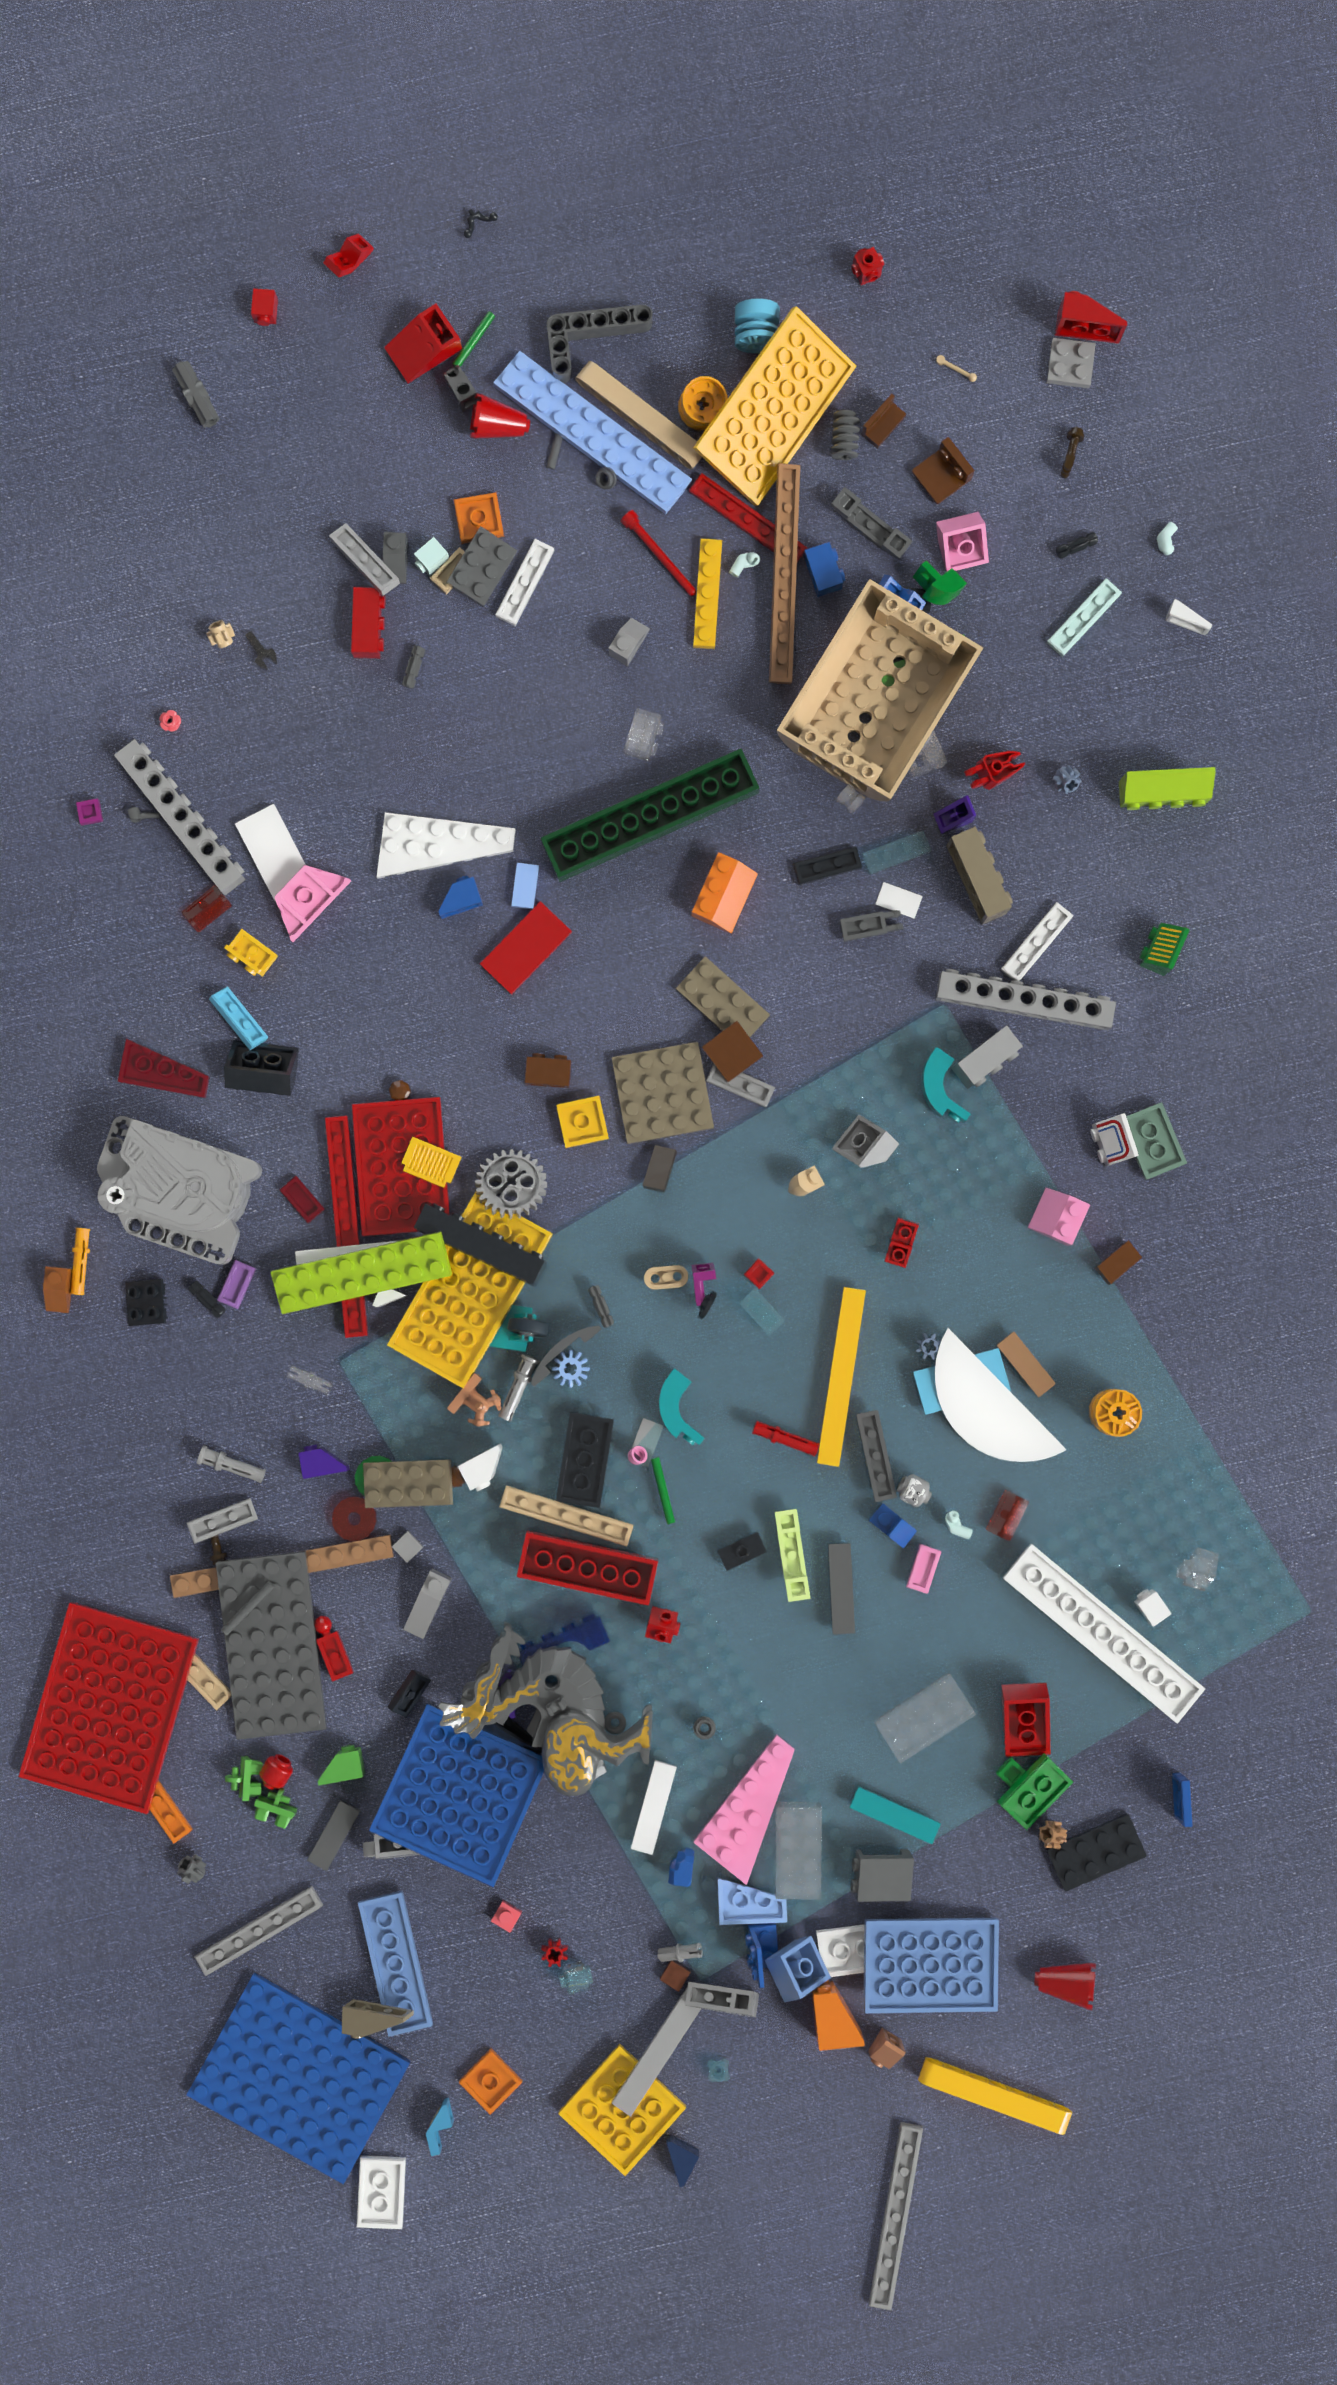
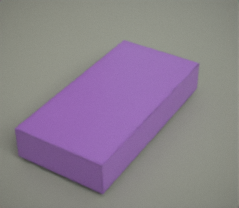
M234 1260L217 1300L239 1309L256 1268Z

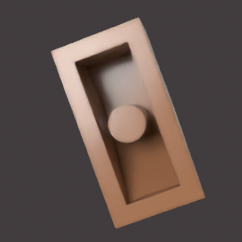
M881 2028L868 2050L872 2063L880 2068L885 2066L888 2069L893 2067L906 2053L902 2040L884 2028Z

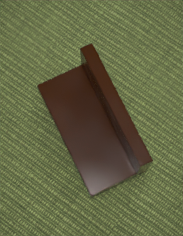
M892 393L863 425L861 435L877 449L906 417V413L893 403L895 396Z

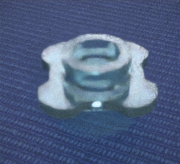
M722 2058L720 2061L710 2059L707 2062L710 2072L708 2079L710 2082L728 2081L730 2079V2074L728 2073L729 2061L726 2058Z

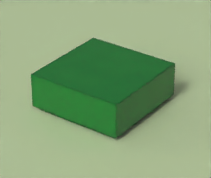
M1010 1756L995 1773L1011 1787L1026 1770Z

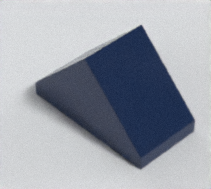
M670 2134L667 2135V2146L679 2186L683 2187L699 2159V2149Z

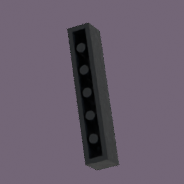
M435 1203L432 1206L425 1204L414 1229L425 1235L441 1231L444 1244L533 1287L537 1286L547 1265V1262L543 1260V1255L533 1250L530 1254L523 1250L524 1246L514 1241L509 1244L503 1241L504 1237L492 1231L490 1235L484 1232V1227L472 1222L469 1225L463 1222L464 1217L456 1213H452L450 1216L444 1213L445 1209Z

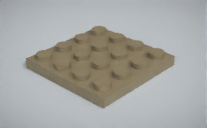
M698 1042L612 1057L627 1144L714 1129Z

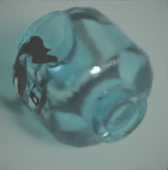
M582 1961L564 1965L562 1969L563 1974L559 1975L561 1989L566 1988L570 1995L587 1991L590 1984L593 1983L590 1966H586Z

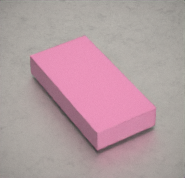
M919 1544L906 1587L928 1594L942 1551Z

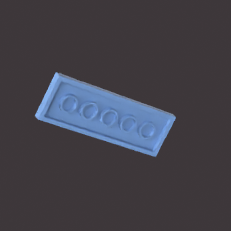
M403 1891L359 1901L358 1906L381 2004L414 2010V2015L404 2023L387 2028L388 2037L433 2026Z

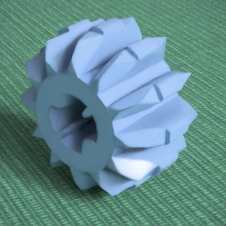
M569 1350V1358L566 1357L564 1352H561L560 1355L563 1361L558 1358L554 1359L556 1363L560 1364L559 1367H552L553 1371L559 1370L560 1372L554 1376V1379L562 1376L563 1379L560 1381L562 1386L566 1380H569V1388L573 1387V1380L575 1379L576 1384L580 1386L581 1381L578 1377L580 1376L585 1380L588 1378L587 1375L582 1373V1371L590 1370V1367H582V1364L588 1361L587 1358L579 1361L578 1359L582 1355L581 1352H578L575 1358H573V1350ZM567 1363L577 1366V1369L574 1370L576 1371L574 1375L570 1372H565V1368H567L565 1365Z

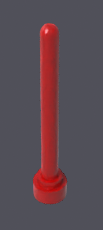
M630 510L620 520L624 527L630 530L633 529L690 596L695 595L696 589L639 524L640 520L636 512Z

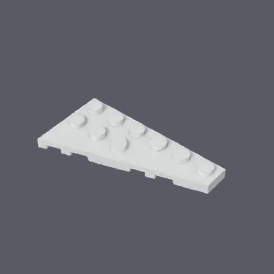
M385 813L377 879L394 874H404L414 870L449 865L459 861H469L474 858L513 852L516 829Z

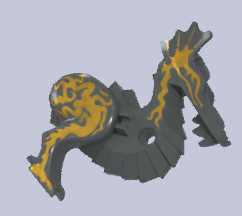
M504 1622L505 1631L500 1632V1636L495 1638L492 1643L490 1660L477 1668L475 1681L467 1682L464 1685L461 1704L440 1702L438 1706L443 1711L440 1726H452L455 1734L466 1732L472 1739L478 1736L484 1725L496 1722L503 1725L510 1713L525 1704L535 1706L536 1711L528 1725L527 1732L533 1737L532 1747H542L544 1774L548 1782L557 1792L565 1796H578L587 1792L594 1780L607 1772L604 1760L619 1766L628 1755L640 1752L643 1763L649 1764L652 1704L644 1707L641 1718L625 1732L619 1735L607 1733L603 1712L605 1706L601 1696L604 1690L595 1677L596 1673L586 1663V1657L572 1651L571 1647L557 1648L553 1646L546 1649L540 1647L531 1657L527 1656L522 1668H517L511 1679L507 1678L501 1686H498L503 1665L512 1664L510 1655L520 1657L517 1643L525 1644L524 1638L513 1631L511 1624ZM548 1675H554L557 1677V1680L550 1683L545 1678Z

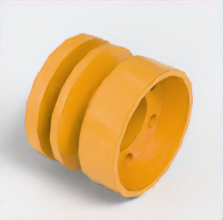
M700 376L693 379L685 387L678 401V412L681 420L694 430H706L728 399L724 386L718 380L709 376ZM699 402H703V410H700Z
M1106 1389L1093 1397L1089 1405V1417L1092 1425L1098 1431L1110 1436L1123 1437L1131 1434L1138 1428L1142 1420V1408L1140 1402L1133 1394L1125 1390ZM1116 1407L1122 1411V1414H1119L1118 1417L1113 1416Z

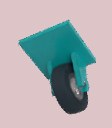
M512 1305L489 1347L526 1352L527 1343L533 1341V1336H547L548 1324L536 1321L537 1315L532 1314L533 1308Z

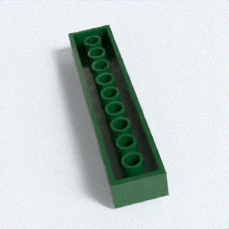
M742 748L543 836L540 838L541 843L560 883L759 794V785Z

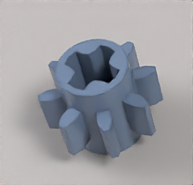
M1069 765L1061 767L1053 777L1056 782L1054 786L1058 791L1063 790L1065 794L1074 792L1079 787V783L1082 782L1079 778V771L1076 768L1072 769Z
M923 1333L924 1339L922 1341H915L919 1344V1348L915 1352L921 1351L923 1353L922 1359H925L927 1355H930L932 1360L935 1359L934 1354L938 1353V1345L941 1344V1341L935 1340L936 1334H932L928 1338ZM932 1341L931 1345L934 1349L926 1352V1347L923 1346L924 1343Z

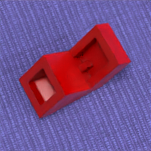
M360 234L347 237L340 252L326 256L323 263L339 278L351 274L373 252L374 247Z

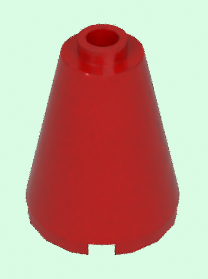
M476 394L475 399H479V401H477L476 405H473L470 430H474V432L470 433V438L523 437L524 432H529L530 419H527V414L483 394Z
M1096 1963L1041 1967L1040 1972H1035L1034 1986H1039L1038 1991L1084 2009L1092 2010L1093 2005H1090L1089 2001L1094 2000L1095 1972H1091V1968L1096 1969Z

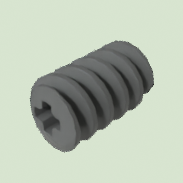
M839 410L833 414L834 429L832 431L833 446L831 447V457L834 459L850 460L858 457V453L852 450L859 448L858 444L853 443L859 440V436L853 433L860 431L859 427L854 426L860 423V419L854 417L856 413L852 410Z

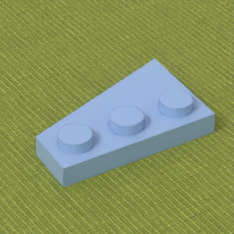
M718 1877L719 1925L787 1922L785 1897Z

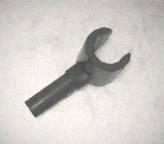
M138 807L128 809L129 818L134 823L146 818H160V813H140Z

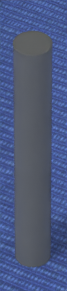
M555 433L546 468L555 470L563 439L557 433Z
M268 1581L223 1626L221 1631L228 1635L275 1586Z

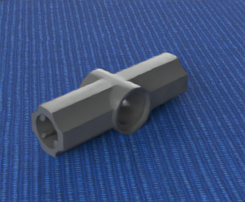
M188 361L177 363L172 371L201 425L204 428L216 425L220 418L209 400L210 396L201 380H198L195 371Z

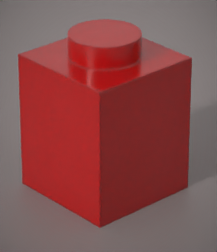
M253 288L251 315L254 323L261 326L276 324L278 297L275 290Z

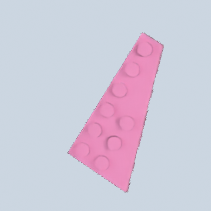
M777 1734L693 1841L746 1885L795 1750L794 1747Z

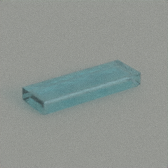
M923 830L862 853V857L869 875L927 854L931 852V848Z

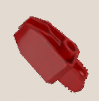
M1005 751L985 755L977 762L976 766L964 772L966 776H972L977 773L980 778L970 784L971 788L983 786L985 789L991 790L1011 778L1025 765V762L1016 765L1009 763L1020 756L1021 753Z

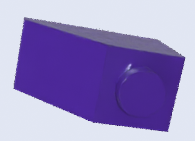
M317 1445L306 1446L304 1451L298 1453L303 1479L350 1470L348 1464L325 1448L318 1449Z

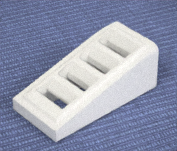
M1174 599L1165 619L1167 622L1202 635H1206L1212 627L1211 623L1177 599Z

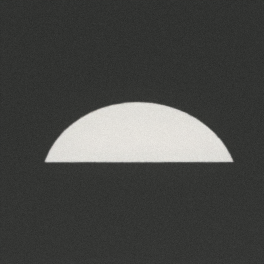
M948 1328L937 1353L935 1385L941 1408L954 1430L977 1450L995 1458L1008 1461H1037L1066 1451L1060 1442Z

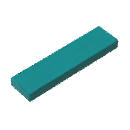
M860 1786L857 1787L849 1805V1808L930 1844H933L941 1825L939 1821Z

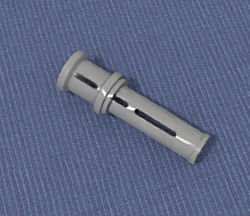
M522 1353L521 1363L517 1371L513 1373V1377H515L513 1384L498 1414L500 1418L507 1421H512L527 1383L532 1382L531 1376L536 1365L540 1363V1360Z
M203 1445L197 1459V1464L199 1465L203 1463L214 1467L216 1471L223 1469L259 1483L263 1481L266 1469L227 1457L225 1452L221 1451L219 1453L207 1449L205 1445Z

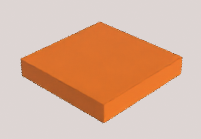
M496 492L454 499L461 544L470 543L480 526L498 538L504 537Z
M490 2048L459 2080V2084L491 2115L523 2080Z

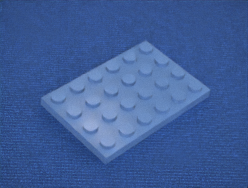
M865 1919L864 2013L998 2012L999 1919Z

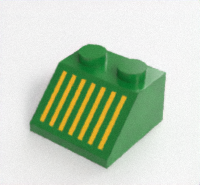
M1162 922L1156 927L1153 926L1148 935V939H1150L1148 947L1144 946L1140 953L1139 959H1142L1139 966L1165 976L1173 970L1190 929Z

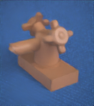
M474 1373L464 1389L462 1388L447 1409L455 1414L465 1404L475 1412V1419L468 1418V1422L480 1427L490 1424V1421H484V1414L488 1411L489 1407L496 1405L497 1410H501V1399L495 1393V1390H490L492 1397L488 1399L479 1394L475 1388L483 1378Z

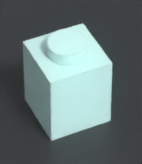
M434 537L414 553L415 565L422 573L426 571L430 577L449 558L448 552Z

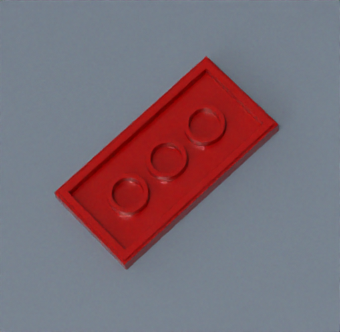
M540 901L480 965L512 995L567 939L572 931Z

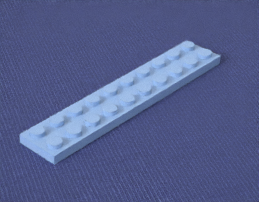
M521 351L517 353L493 382V387L552 431L559 434L564 440L599 466L613 469L619 481L665 515L692 483V478L563 382L556 379Z

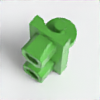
M241 1756L240 1775H238L239 1767H232V1775L225 1776V1781L231 1782V1790H238L239 1783L238 1797L242 1798V1801H249V1797L261 1796V1783L250 1782L251 1775L260 1773L263 1763L258 1760H251L248 1756Z
M280 1788L278 1793L269 1791V1798L259 1796L254 1804L256 1807L255 1819L266 1822L269 1813L272 1812L278 1814L274 1825L285 1829L290 1820L296 1815L298 1808L287 1805L291 1798L284 1796L285 1789Z

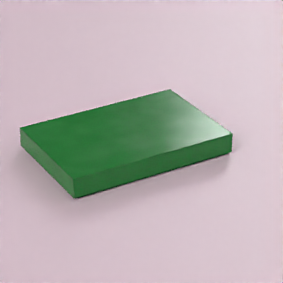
M1043 1753L997 1802L1027 1830L1062 1795L1073 1781Z

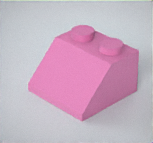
M979 512L936 522L938 543L946 572L951 568L957 571L989 563L986 526Z
M1045 1188L1028 1228L1066 1246H1071L1090 1204L1070 1195Z

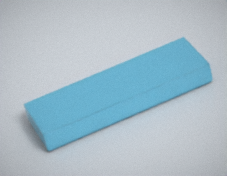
M228 986L211 995L209 998L211 1003L249 1050L268 1039L266 1033Z

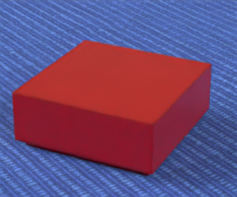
M758 1258L743 1275L760 1290L775 1273Z

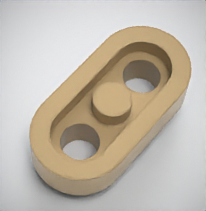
M680 1265L653 1267L648 1269L644 1275L645 1284L653 1290L679 1288L688 1281V1272ZM679 1272L682 1276L679 1281L673 1279V1274ZM657 1274L660 1278L657 1283L651 1281V1276Z

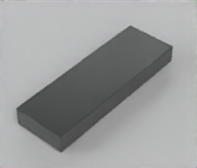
M341 1799L307 1861L327 1871L361 1810Z

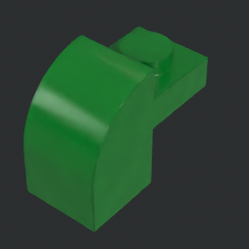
M927 560L920 565L913 575V578L926 591L922 597L936 605H945L951 602L967 584L953 568L941 576Z

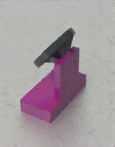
M713 1262L691 1265L696 1306L700 1308L698 1318L701 1320L706 1316L717 1296V1292L713 1290L708 1295L704 1293L703 1281L716 1279Z

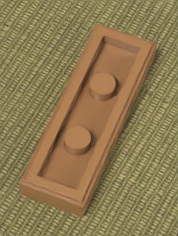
M1014 1331L996 1345L1038 1398L1056 1384Z

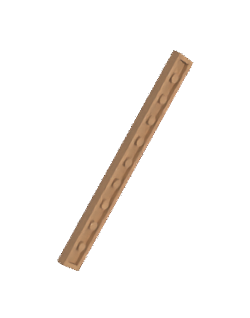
M783 463L777 465L769 683L791 684L793 674L800 465Z
M390 1535L304 1550L307 1554L309 1573L394 1557ZM216 1567L170 1576L173 1598L219 1590Z

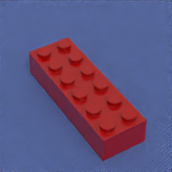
M527 1531L517 1577L649 1606L658 1559Z

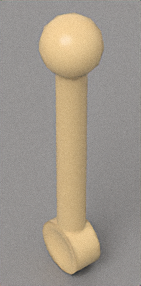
M942 355L937 357L936 363L938 365L944 364L968 377L970 382L976 381L977 376L975 373L970 374L946 361Z

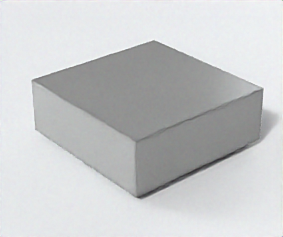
M409 1531L392 1546L406 1562H409L424 1547Z

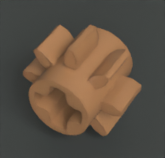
M1046 1821V1826L1039 1828V1840L1045 1843V1848L1060 1849V1844L1067 1842V1830L1061 1827L1062 1822Z

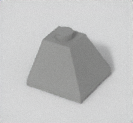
M858 1115L833 1146L832 1150L860 1168L886 1162L899 1143L886 1130Z

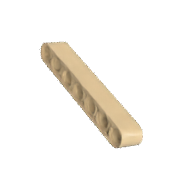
M588 361L575 379L582 388L686 468L692 470L700 461L702 456L693 449L697 443L696 440L597 364Z

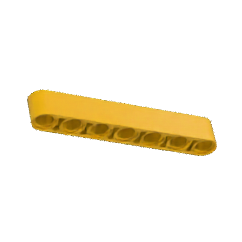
M930 2057L925 2058L918 2078L919 2082L931 2088L1062 2135L1065 2134L1072 2115V2111L1065 2106Z

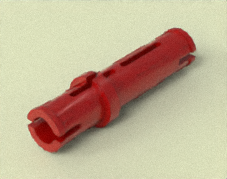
M757 1420L752 1430V1434L769 1439L771 1443L775 1444L777 1442L814 1457L820 1444L781 1430L779 1426H769Z

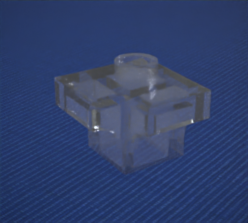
M1197 1547L1190 1556V1560L1184 1559L1178 1567L1176 1577L1184 1579L1183 1585L1205 1591L1216 1578L1219 1554Z

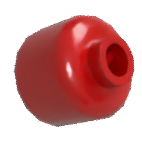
M281 1754L268 1757L259 1773L263 1785L271 1790L283 1788L293 1773L291 1761Z

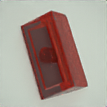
M214 885L185 908L182 914L197 932H200L227 911L232 904L219 888Z
M1005 1490L986 1530L1007 1541H1011L1029 1501Z

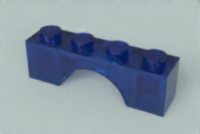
M589 1614L583 1617V1622L574 1625V1622L562 1626L561 1632L554 1634L551 1631L542 1635V1640L536 1643L530 1640L525 1642L524 1645L521 1644L519 1659L522 1666L527 1656L531 1657L540 1647L546 1649L558 1646L564 1642L574 1641L584 1645L590 1651L610 1642L611 1638L601 1615Z

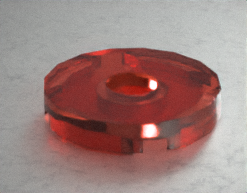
M359 1496L348 1497L340 1501L334 1508L332 1515V1525L336 1533L349 1541H360L368 1537L377 1523L375 1508H365V1499ZM352 1512L360 1515L361 1520L357 1525L349 1522L348 1518Z

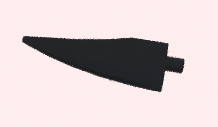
M509 1716L503 1725L496 1722L484 1725L482 1729L487 1733L525 1749L542 1753V1747H532L533 1737Z

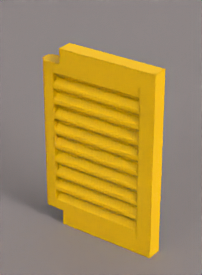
M412 1137L402 1160V1164L405 1165L403 1171L444 1188L446 1182L451 1184L462 1157Z

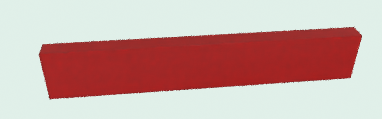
M701 473L689 489V493L774 552L775 524ZM797 541V563L807 549L799 541Z

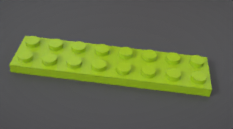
M441 1231L271 1271L282 1314L452 1275Z

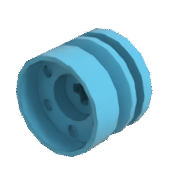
M749 299L739 302L735 306V324L737 326L735 328V347L747 353H760L780 324V306L776 302L767 299Z

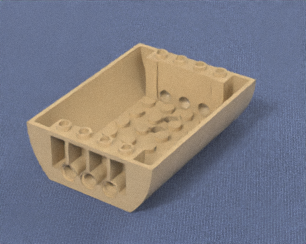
M869 579L778 727L777 734L794 753L868 798L878 801H890L980 655L983 647ZM901 657L905 660L906 664L902 668H897L894 666L893 660ZM889 675L893 677L894 684L887 687L882 683V678ZM868 713L871 716V721L864 724L859 720V715ZM856 731L860 735L859 741L851 742L848 739V733Z

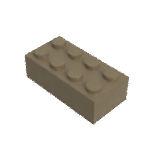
M975 826L952 836L946 847L977 916L983 925L1006 915L1011 909L1013 901L1010 893L1004 891L1002 886L1004 881L1001 873L995 871L993 866L995 861L992 853L986 851L984 846L986 841L983 833L977 831Z

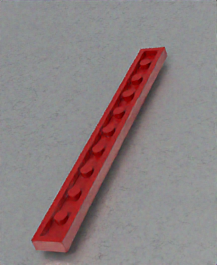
M348 1116L325 1118L336 1243L337 1247L360 1245ZM365 1296L343 1300L345 1338L368 1336Z

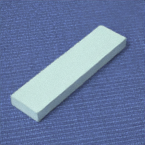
M1106 578L1047 641V644L1063 657L1115 602L1122 592Z

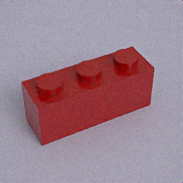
M353 587L351 653L354 658L380 659V652H384V638H381V630H385V617H381L382 609H385L386 598L376 588Z

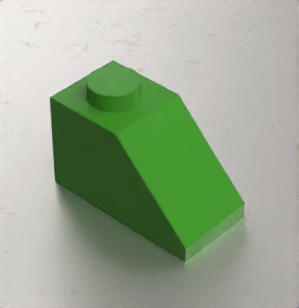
M354 1745L341 1747V1751H338L318 1780V1786L362 1778L365 1775V1767L361 1747L355 1748Z

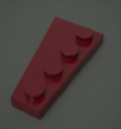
M126 1039L117 1082L206 1098L209 1076Z

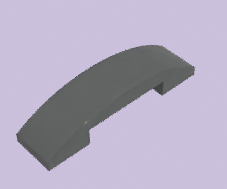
M844 487L831 503L832 507L865 538L883 551L900 559L913 541L897 528L892 529L861 504L862 500Z
M601 1326L581 1329L557 1343L545 1355L537 1367L531 1382L533 1387L552 1373L546 1366L579 1337L584 1343H587L602 1330Z

